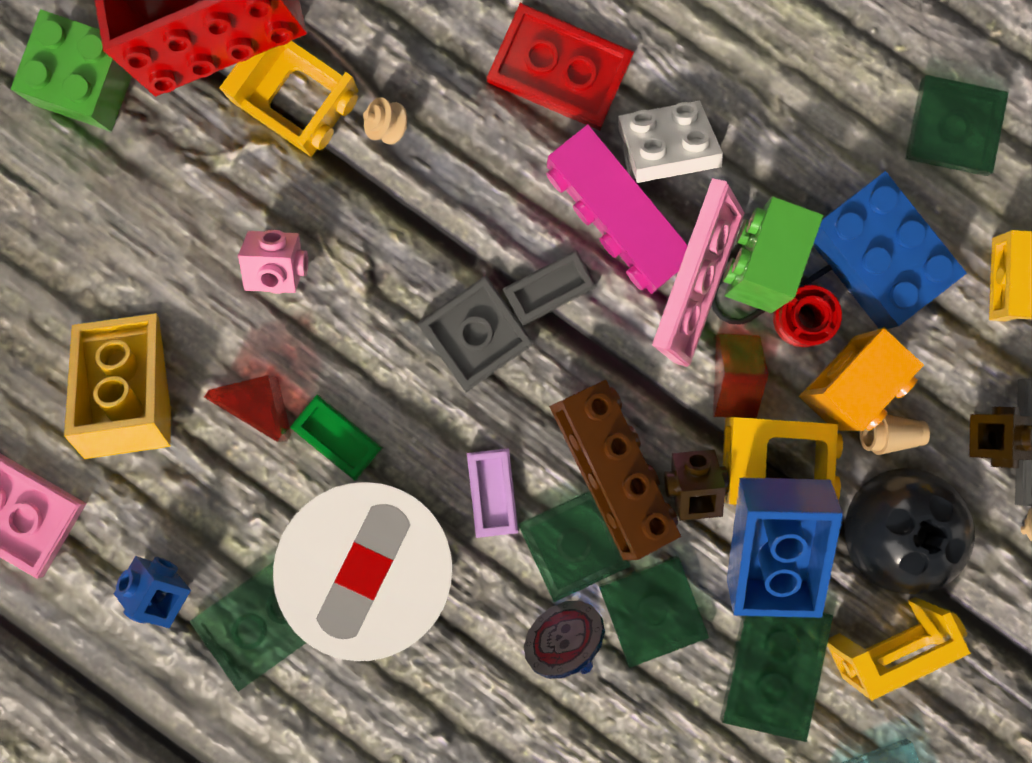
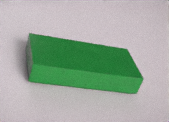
M316 395L290 426L294 432L354 481L359 479L383 449L380 444L320 395Z

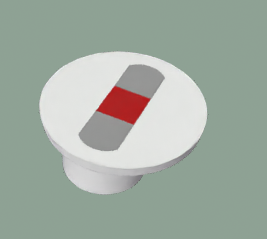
M371 482L338 486L323 492L305 504L284 530L278 543L273 566V582L277 602L286 621L295 633L320 652L335 658L351 661H371L389 657L405 650L422 638L441 614L449 595L452 580V559L449 544L442 527L431 511L416 498L400 489Z

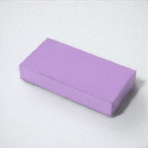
M509 448L467 453L476 538L518 533Z

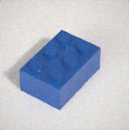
M886 171L823 217L813 244L814 248L825 262L832 267L833 272L878 329L885 328L887 330L900 326L967 274Z
M740 478L727 573V584L733 615L822 618L843 516L831 480Z

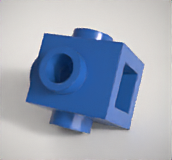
M135 556L128 570H125L120 575L114 595L123 606V613L133 621L170 628L191 589L177 574L178 567L172 562L160 557H154L151 561Z

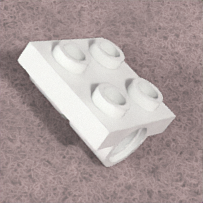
M700 100L681 102L676 105L651 110H639L634 113L618 116L626 169L629 175L636 179L637 183L722 167L723 153Z

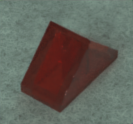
M718 333L716 338L713 417L757 419L768 379L760 335Z
M266 375L209 389L204 396L207 400L276 442H287L291 436L278 377Z

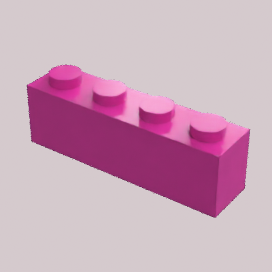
M588 124L548 156L547 168L549 171L546 175L549 181L560 193H563L565 190L576 202L573 205L576 214L586 225L589 226L593 223L603 235L599 238L601 244L612 257L616 258L619 255L628 265L629 269L626 273L638 289L642 291L646 288L653 294L679 272L688 245Z

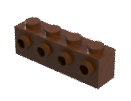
M606 379L549 406L622 560H639L682 537L677 528L678 517L672 506L664 501L658 488L660 485L658 475L654 468L646 463L639 449L641 447L640 438L635 429L627 424L623 416L621 398L617 391L609 386Z

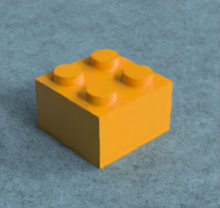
M885 328L854 336L798 397L826 423L838 424V431H864L865 428L869 431L885 418L887 411L884 408L895 396L900 398L915 386L918 381L915 374L924 364Z

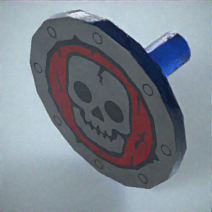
M565 601L550 607L536 619L528 630L524 643L526 661L535 673L547 679H563L578 672L581 674L590 672L593 668L592 661L601 649L605 635L603 618L592 605L583 601Z

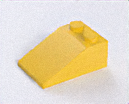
M157 313L72 325L64 437L84 459L171 447V405L160 321Z

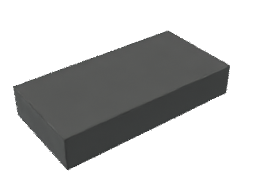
M575 250L503 288V292L520 324L524 327L596 288V285L578 251Z

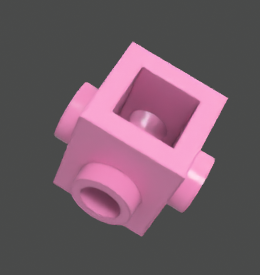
M279 230L247 232L238 255L244 291H264L277 294L285 292L296 293L300 277L306 276L308 272V253L306 250H301L299 233H285Z

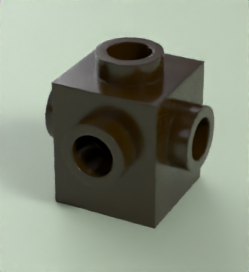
M992 407V414H970L969 457L991 458V467L1019 468V460H1032V417L1021 416L1020 407Z
M715 449L672 453L671 471L664 472V484L667 497H674L679 521L723 517L725 492L729 490V475L726 466H719Z

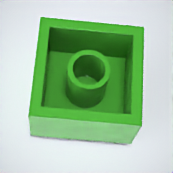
M40 9L11 90L37 107L112 132L132 76L103 51L100 29Z
M773 196L762 209L756 207L750 220L745 219L739 231L736 243L741 244L742 247L736 259L731 258L725 270L722 281L728 283L724 296L768 313H773L794 299L823 215Z

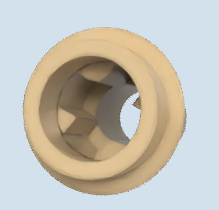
M888 414L875 428L869 431L865 428L864 431H860V441L866 451H873L876 455L925 446L930 439V429L925 421Z

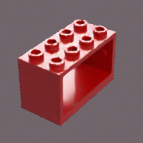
M95 0L103 51L155 97L163 93H169L197 79L208 77L214 72L238 62L249 60L255 55L277 46L285 45L307 34L299 0Z

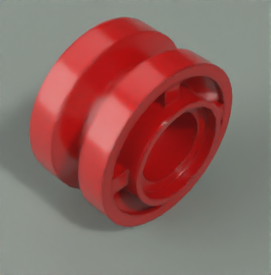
M816 285L798 288L795 298L774 311L773 314L776 332L783 341L795 347H810L827 342L837 333L842 321V310L837 298L829 290ZM802 306L810 308L814 313L815 321L811 328L804 326L799 319V311Z

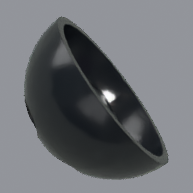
M912 468L893 469L873 477L855 494L845 518V542L855 566L872 583L896 593L922 594L932 592L947 585L966 567L974 548V521L965 500L948 482L923 470ZM927 533H928V537H927L925 543L923 544L922 542L925 540L926 535H927Z

